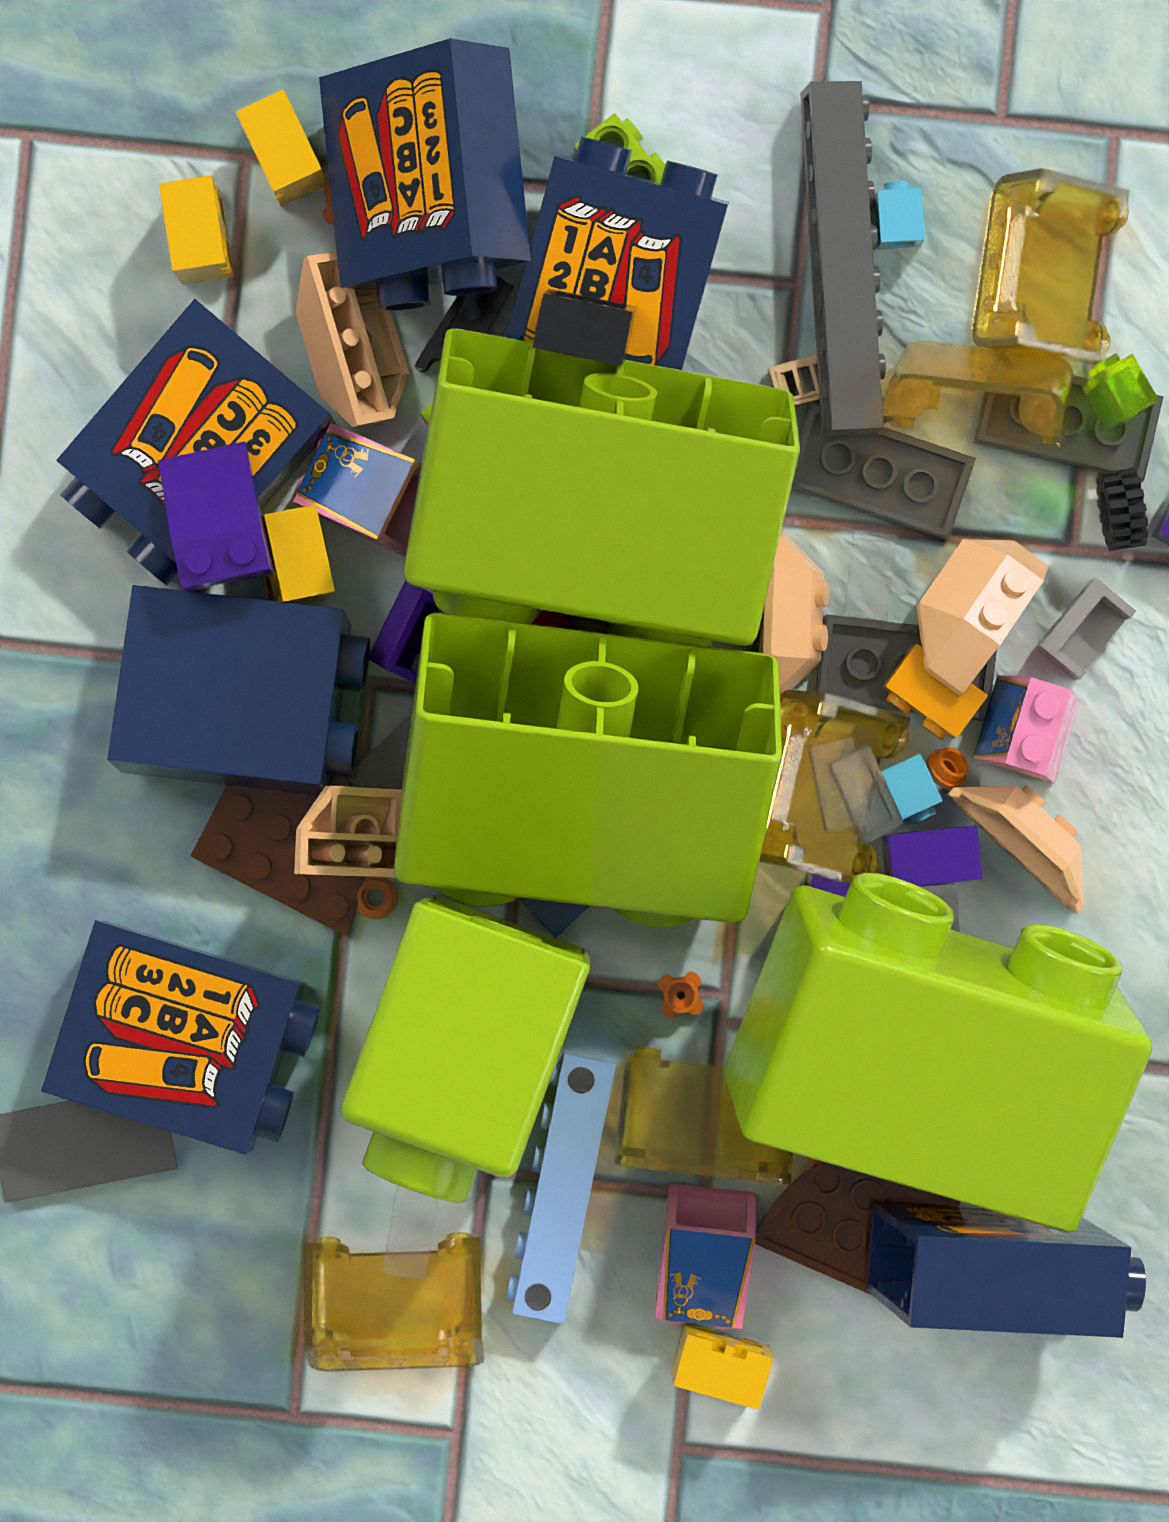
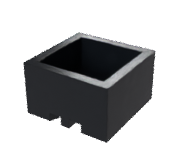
M549 288L543 293L533 348L622 366L627 358L637 306Z

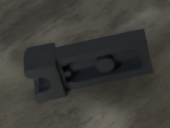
M496 275L497 290L483 294L456 296L434 335L429 339L417 359L415 368L421 373H426L433 363L441 360L445 333L449 329L456 328L487 334L512 293L514 286Z

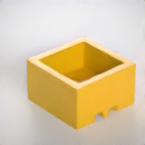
M284 89L236 111L281 207L327 185L320 164Z
M212 175L159 183L172 271L180 282L184 285L234 277L221 191Z
M316 505L263 515L275 571L274 573L263 575L268 600L305 605L320 602L335 592Z
M684 1323L671 1370L673 1386L759 1410L774 1359L770 1346L746 1338L736 1340L732 1338L731 1334L725 1332L722 1335H717L710 1328L693 1323Z

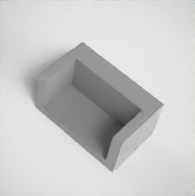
M1094 578L1086 584L1035 648L1073 680H1079L1086 673L1085 669L1124 621L1130 619L1136 610L1100 580Z

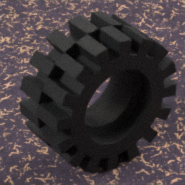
M1128 468L1098 473L1096 479L1098 486L1096 487V494L1098 496L1097 506L1100 510L1099 519L1100 523H1102V533L1105 536L1108 550L1115 551L1146 546L1148 542V530L1146 527L1148 526V518L1145 511H1147L1146 503L1144 504V491L1141 489V480L1138 477L1137 470Z

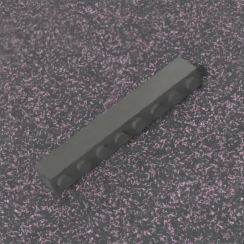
M810 81L800 93L821 433L822 437L873 436L884 428V423H887L889 405L887 398L882 397L881 380L885 378L886 360L884 354L879 353L878 337L883 332V315L881 310H876L875 293H878L880 290V271L878 267L873 266V250L877 247L878 232L876 225L871 224L870 207H873L875 201V187L873 181H868L867 164H870L872 159V143L870 138H865L864 121H867L869 117V99L867 95L862 93V81Z

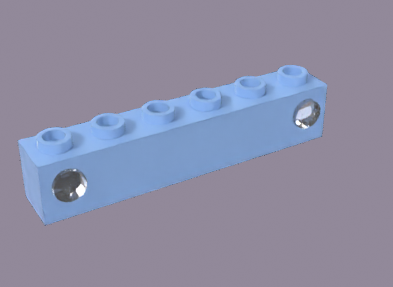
M564 1051L563 1060H557L549 1081L550 1086L557 1087L554 1104L545 1103L540 1126L541 1129L548 1130L545 1147L536 1146L532 1172L540 1173L537 1190L528 1189L523 1215L531 1216L528 1233L519 1232L514 1258L523 1259L520 1276H510L506 1301L514 1302L512 1312L514 1315L564 1324L616 1061Z

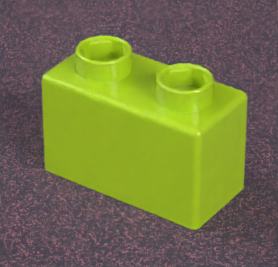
M449 329L445 333L404 565V577L414 587L434 590L433 598L436 606L445 614L531 624L537 616L538 609L607 621L609 622L608 629L612 635L708 647L712 646V641L747 646L754 642L758 634L800 453L794 397L789 391L780 388L625 360L623 365L620 366L533 348V342L463 329Z
M444 613L429 614L425 618L404 768L394 864L396 878L404 884L438 888L441 893L451 899L476 907L499 906L512 902L517 898H527L610 908L633 923L652 928L676 927L688 923L692 919L727 923L741 922L748 914L782 759L778 660L774 656L764 653Z
M862 873L854 876L846 897L810 886L801 885L796 887L788 900L723 1070L742 1134L747 1139L766 1146L1060 1231L1075 1232L1084 1215L1153 1048L1152 1040L1117 986L1123 972L1121 961L1112 952L1098 943L1079 934L1050 925L1031 924L1022 928L1014 948L951 930L954 922V911L945 901L915 884L879 873Z
M431 895L415 903L341 1105V1114L345 1121L373 1131L362 1161L365 1169L395 1185L453 1203L467 1201L478 1170L500 1178H508L514 1175L520 1165L590 970L589 951L437 895Z

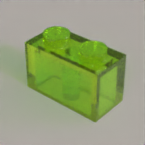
M1118 353L1099 362L1093 369L1088 371L1090 379L1082 386L1085 395L1107 432L1141 414L1159 401L1133 353L1122 360Z

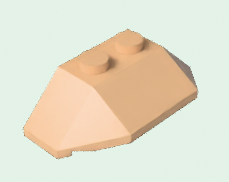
M336 251L303 258L295 314L320 397L353 428L393 419L397 411L396 406L402 396L409 376V370L391 311L378 309L377 290L340 288Z
M784 529L781 531L760 621L759 653L772 655L778 660L780 700L821 661V652L826 650L828 644L827 626L823 625V607L828 606L830 598L829 583L824 581L823 571Z
M963 539L916 605L920 639L924 651V670L961 696L1000 646L1044 581L1049 565L1015 541Z
M1017 785L958 787L945 792L944 795L1071 913L1078 914L1084 908L1081 844L1073 838L1078 832L1060 815H1057L1053 820L1041 808L1045 801L1033 789L1026 785L1021 790Z
M325 786L296 828L294 874L396 878L394 864L402 790Z

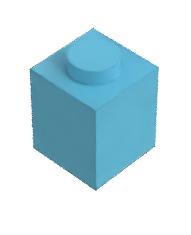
M907 181L884 184V190H877L874 201L875 221L878 232L877 250L921 247L925 240L922 188H910V182Z
M921 753L877 772L899 820L909 817L912 824L936 814L933 806L942 802V798Z

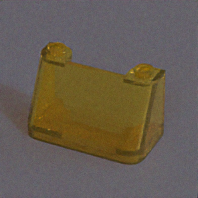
M1045 168L1006 174L997 181L991 196L972 326V337L976 346L996 351L1091 365L1105 363L1106 353L1110 346V336L1104 323L1091 320L1103 237L1115 234L1127 222L1130 190Z
M924 340L915 341L907 345L902 351L888 384L884 399L882 416L891 426L913 429L915 420L919 415L927 410H938L941 388L1019 397L1021 398L1019 415L1024 427L1032 433L1042 435L1044 445L1066 446L1074 388V372L1070 364L1063 358L1054 355Z
M800 690L784 691L780 695L782 759L759 863L851 884L852 879L856 875L877 873L879 863L876 851L873 846L862 843V837L880 760L892 759L904 750L908 742V728L911 718L829 693Z
M635 1046V1054L625 1053L614 1150L615 1164L633 1168L774 1184L791 1183L794 1153L753 1142L742 1134L723 1070L725 1066L669 1060L668 1058L661 1057L662 1049Z
M456 1232L448 1234L446 1240L439 1242L437 1250L376 1253H350L348 1246L341 1244V1240L335 1237H321L316 1239L315 1243H304L303 1346L309 1366L319 1371L334 1372L469 1367L483 1363L485 1360L480 1237H472L468 1233Z

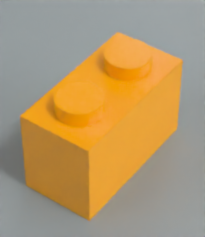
M916 643L911 646L882 686L884 690L890 693L886 701L906 715L912 709L922 716L925 720L921 726L940 740H943L946 735L956 739L988 695L972 683L961 696L956 694L924 670V651Z

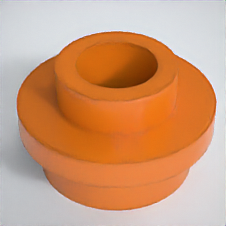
M951 747L933 751L926 760V766L934 783L940 787L951 790L952 788L960 787L965 782L969 765L964 755L958 750Z
M385 877L364 878L357 894V910L365 917L371 919H380L389 915L394 910L398 899L394 884ZM375 888L380 889L384 894V900L378 906L372 905L368 901V893Z

